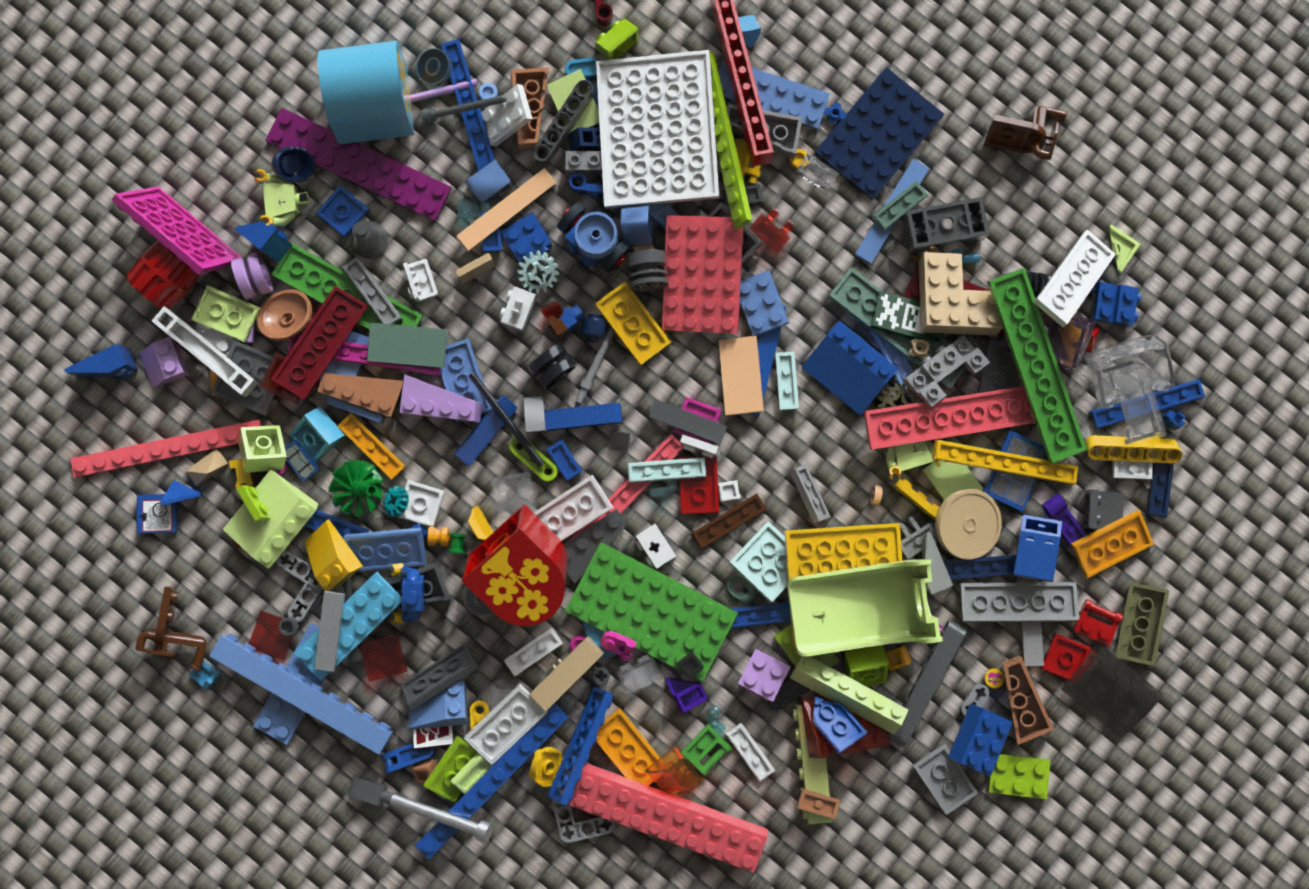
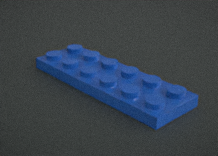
M593 687L547 795L567 806L573 797V789L581 778V770L584 764L589 759L591 746L597 740L596 734L599 727L604 723V715L607 709L612 704V693Z

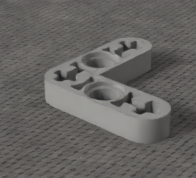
M283 551L276 560L277 564L282 569L305 582L288 610V617L291 616L297 622H300L306 618L324 589L320 584L315 585L316 580L309 577L313 570L311 564L292 552ZM289 555L288 559L293 563H295V561L298 560V562L293 566L292 570L290 569L292 567L291 564H283V556L286 557ZM301 564L307 567V573L303 576L297 572V568ZM306 591H310L313 594V599L310 602L303 600V594ZM300 601V603L308 607L307 609L305 607H302V609L300 610L302 616H298L295 618V613L293 612V610H298L301 605L297 604Z
M552 799L559 835L566 843L609 834L615 828V822L607 819L608 822H612L609 829L603 826L599 827L600 832H596L594 821H598V825L603 824L605 818L598 816L575 822L572 806H569L570 802H568L567 806L561 805L557 807L556 804L560 803ZM563 808L570 812V816L567 819L559 817V811ZM572 821V824L568 825L569 830L574 831L571 838L563 835L566 832L565 825L561 826L560 823ZM586 823L593 826V832L590 834H585L582 831V826Z

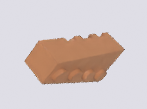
M549 67L511 70V89L517 84L523 85L532 116L531 121L516 131L517 150L535 149L537 146Z
M324 373L317 391L323 395L392 419L402 393L403 381Z
M1018 655L1002 662L1011 720L1013 722L1012 726L1017 745L1053 731L1054 728L1022 657Z

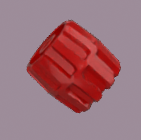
M157 240L139 257L126 278L130 285L149 302L160 309L165 306L170 310L189 292L200 275L193 272L189 265L179 260L175 256L176 254L170 249L163 247L161 242Z

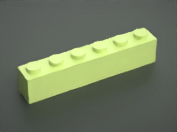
M801 656L790 676L794 681L829 700L842 702L851 712L892 734H895L902 726L908 709L811 656Z
M814 703L796 704V709H793L794 721L798 722V729H795V738L800 743V748L797 749V758L801 760L802 768H799V779L803 780V789L830 796L824 736L813 724ZM802 810L803 819H807L808 824L832 822V818Z

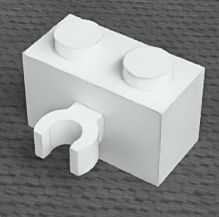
M515 286L513 291L509 290L506 297L508 304L506 309L502 308L499 315L501 324L524 332L537 299L536 294Z

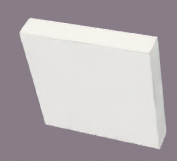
M407 480L405 490L409 495L408 507L402 515L397 517L434 527L445 491Z

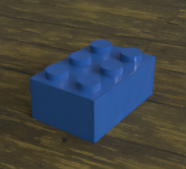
M970 703L948 758L991 777L1013 722Z

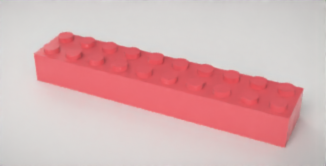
M588 763L584 764L581 770V778L576 783L569 806L750 872H755L768 838V829L654 787L646 786L643 783L632 781Z

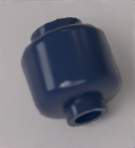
M588 314L587 317L582 319L581 335L586 337L588 342L597 343L598 339L605 337L607 322L602 319V315Z

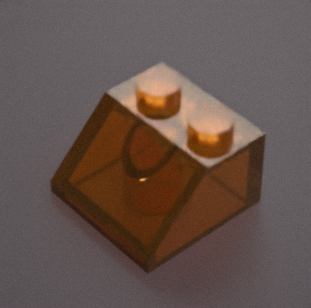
M676 746L672 747L645 770L662 791L673 795L688 794L704 781Z

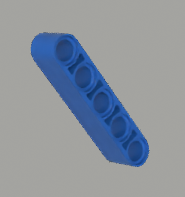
M621 403L545 410L546 431L622 423Z

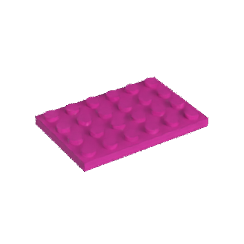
M159 186L118 193L112 198V201L121 211L131 216L135 223L144 227L149 235L157 238L163 247L170 249L179 260L184 261L193 272L199 275L232 266V260L242 257Z

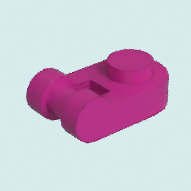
M613 631L605 632L600 641L604 649L619 655L624 661L631 659L632 651L635 650L637 645L634 640Z

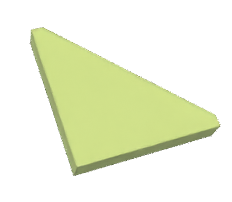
M1110 225L1108 228L1113 252L1115 253L1114 259L1117 272L1120 274L1141 244L1113 225Z

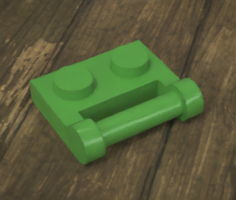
M707 724L681 753L704 776H707L710 773L709 770L726 752H730L733 748ZM719 743L721 745L719 750L702 765L700 763L702 758Z

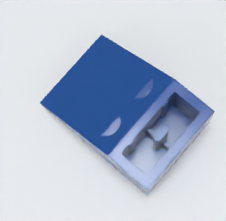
M1023 515L1018 537L1014 568L1015 576L1053 582L1062 521Z

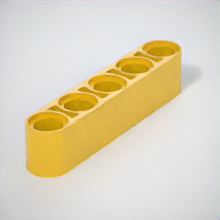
M1094 435L1085 440L1086 451L1093 460L1177 463L1183 456L1177 441L1174 439Z

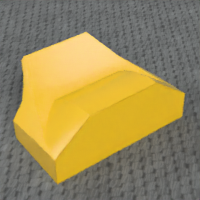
M474 507L468 523L476 537L484 541L493 533V530L480 507Z

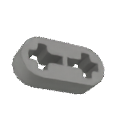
M976 684L970 689L960 707L963 716L967 713L965 707L969 706L970 703L975 702L974 705L983 707L989 697V689L985 685ZM981 688H983L982 692L984 693V696H979L977 700H975L977 696V693L975 692L976 689L980 690Z

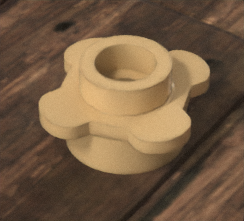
M916 338L911 341L912 348L909 351L910 356H918L921 359L928 357L929 342Z

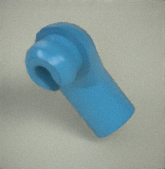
M953 249L951 253L962 254V250ZM978 253L962 254V263L970 264L979 263L980 261Z

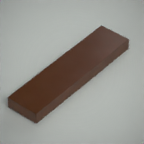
M756 493L692 532V535L702 550L767 509Z

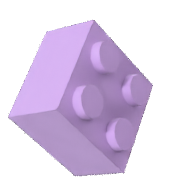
M755 649L738 682V686L774 703L791 666Z

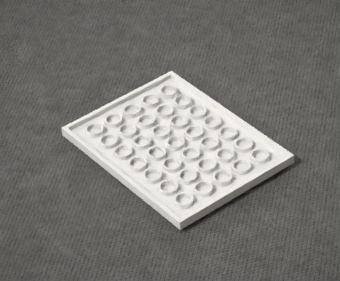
M709 50L596 61L605 209L720 198Z

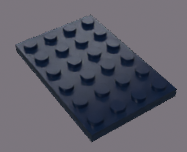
M886 67L849 110L846 118L838 123L814 153L869 199L873 200L941 120L944 113Z

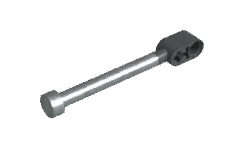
M353 776L348 792L350 797L377 806H382L383 803L473 834L475 835V840L487 843L492 834L493 824L485 821L476 823L388 792V786L362 776Z

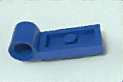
M574 173L570 176L569 184L572 192L587 194L593 199L604 197L603 185L587 184L586 178L582 173ZM575 180H582L583 184L580 187H575L573 182Z

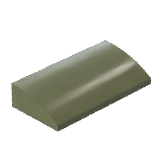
M1130 582L1115 658L1155 666L1170 590Z

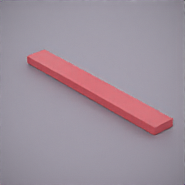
M671 434L645 462L673 460L684 449V445ZM628 478L608 499L613 508L582 527L568 541L616 508L621 514L652 481L629 483Z

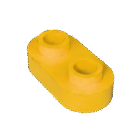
M478 700L470 706L471 729L490 712L489 705L485 701ZM481 706L483 708L482 714L477 712V707Z

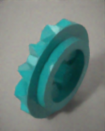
M395 486L394 488H389V492L384 493L386 498L382 501L384 503L382 509L386 511L387 515L397 517L402 515L407 509L409 495L402 487Z

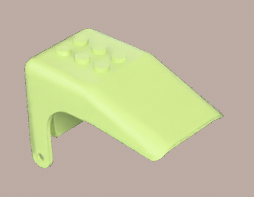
M905 560L791 578L787 583V591L797 653L801 656H814L892 643L919 642L928 644L943 641L942 636H940L938 618L931 615L927 600L926 582H932L931 560Z

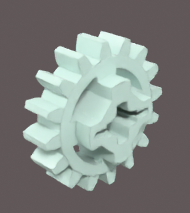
M537 251L536 255L529 252L530 257L523 256L525 262L518 263L522 267L517 270L518 274H521L518 280L523 281L522 286L524 288L528 286L530 292L535 289L536 293H539L540 289L546 292L547 286L553 287L552 281L557 282L554 275L559 274L555 270L558 264L553 263L555 259L552 256L548 258L546 252L541 255L540 251ZM538 260L545 261L547 264H540ZM536 266L540 269V271H539V276H540V278L536 275V273H537V268H536ZM536 280L538 284L531 283L530 281Z

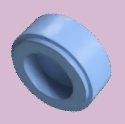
M491 83L483 84L479 89L480 99L498 96L496 86Z

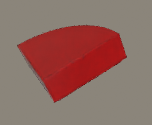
M1093 326L1086 335L1085 352L1092 353L1100 328Z

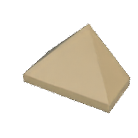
M216 448L186 470V473L198 487L229 463Z

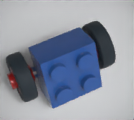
M578 202L563 213L557 228L562 233L567 234L565 240L568 251L573 255L577 253L585 266L588 268L591 266L595 269L603 259L586 257L579 251L576 245L574 233L576 223L586 212L585 206ZM624 241L620 242L614 251L604 259L601 267L608 273L617 266L620 267L626 260L625 257L630 251V246Z

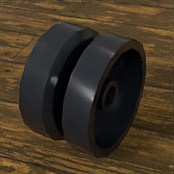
M561 343L546 350L528 367L534 377L541 375L538 382L544 390L563 380L577 366L572 357L564 358L567 350Z

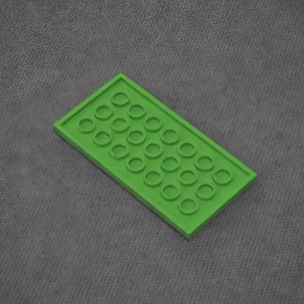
M602 542L598 545L565 609V612L604 632L613 631L634 640L637 644V649L682 672L683 670L677 662L693 651L704 668L692 677L702 682L738 612Z

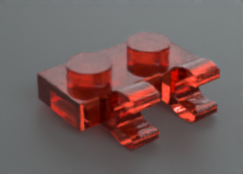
M774 207L766 217L761 214L750 226V229L776 253H779L790 240L787 234L794 227V223L788 220L781 229L775 226L772 222L778 217L780 212Z

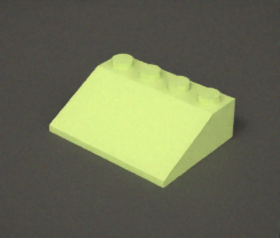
M271 469L255 488L259 494V500L268 508L267 513L270 519L265 523L256 522L245 503H243L223 528L252 558L268 569L314 514L318 506L317 502Z

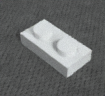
M682 435L680 442L684 445V449L695 452V450L701 451L702 455L708 458H713V456L719 458L721 449L718 446Z
M1112 461V478L1152 479L1153 463Z

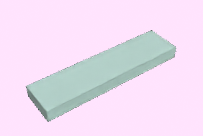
M705 458L628 463L629 483L706 477Z

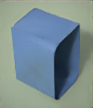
M498 160L492 161L465 181L467 187L483 206L512 186L509 177Z
M649 206L622 208L621 228L623 239L629 246L652 245L653 227Z

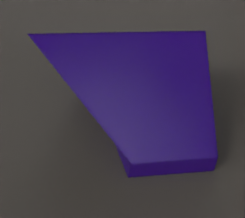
M665 677L681 714L708 700L700 682Z

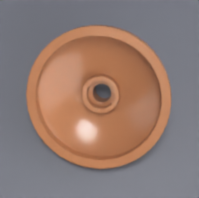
M294 289L282 290L273 294L262 304L258 313L257 325L264 336L272 340H286L296 336L310 321L312 315L311 302L303 292Z

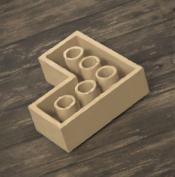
M923 253L919 259L921 333L996 336L1003 327L991 292L963 290L962 254Z

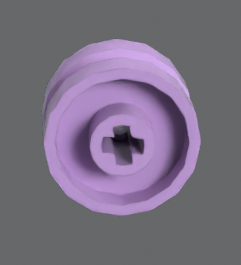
M259 252L249 254L247 262L242 257L231 261L235 280L246 300L255 298L257 296V289L263 295L273 291L268 269Z

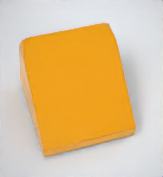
M905 645L885 652L890 671L912 663Z

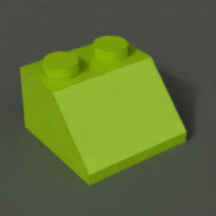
M626 19L616 21L611 26V30L597 37L595 42L596 49L606 60L618 59L639 42V29Z
M883 645L852 649L844 654L846 676L866 687L886 683L889 662Z

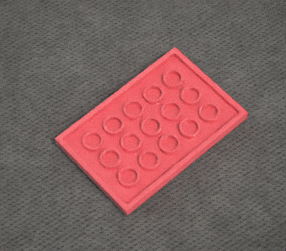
M666 216V266L664 270L668 272L666 278L669 280V285L663 291L662 330L738 334L743 228H734L732 217Z

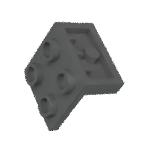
M1095 489L1085 490L1083 529L1099 530L1122 518L1124 494L1102 492Z

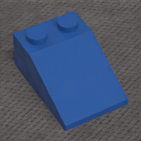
M119 344L108 347L64 369L65 373L78 378H128L134 374V371L138 370L129 349Z

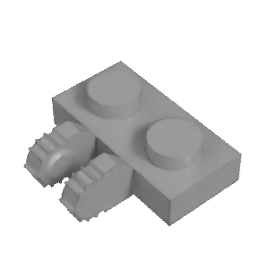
M912 516L908 517L909 524L915 530L912 534H909L906 526L900 523V530L906 537L901 540V548L907 560L923 550L924 533L931 532L934 541H938L936 532L930 523L920 528Z

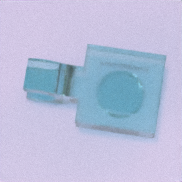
M458 199V219H478V214L486 213L491 209L490 204H478L477 199Z

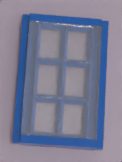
M1011 430L1008 431L1000 452L1043 460L1047 456L1044 446ZM992 470L983 492L987 493L992 499L1023 512L1037 478Z

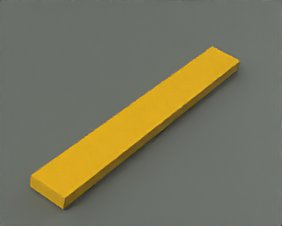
M935 440L933 460L1076 485L1078 466L1059 462L1052 464L1048 460Z

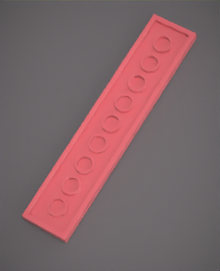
M1023 386L941 399L931 408L925 402L863 412L869 450L1036 423Z

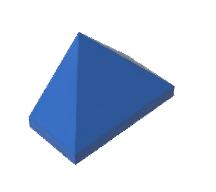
M173 480L159 504L162 507L199 498L201 495L200 492Z

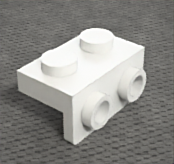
M427 259L411 264H403L405 269L402 270L405 281L409 280L411 287L408 288L411 299L415 298L418 303L439 296Z

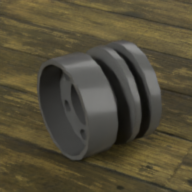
M641 250L626 255L627 270L634 272L628 275V280L631 281L629 283V290L650 292L669 285V280L666 278L668 272L661 270V268L666 266V256L663 250Z

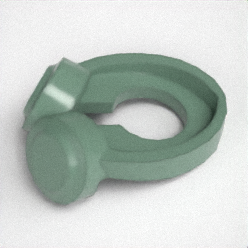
M735 575L728 580V591L732 596L740 599L742 604H749L754 600V595H757L758 591L743 576ZM737 581H742L744 583V587L747 588L749 592L744 593L743 591H735L734 584Z

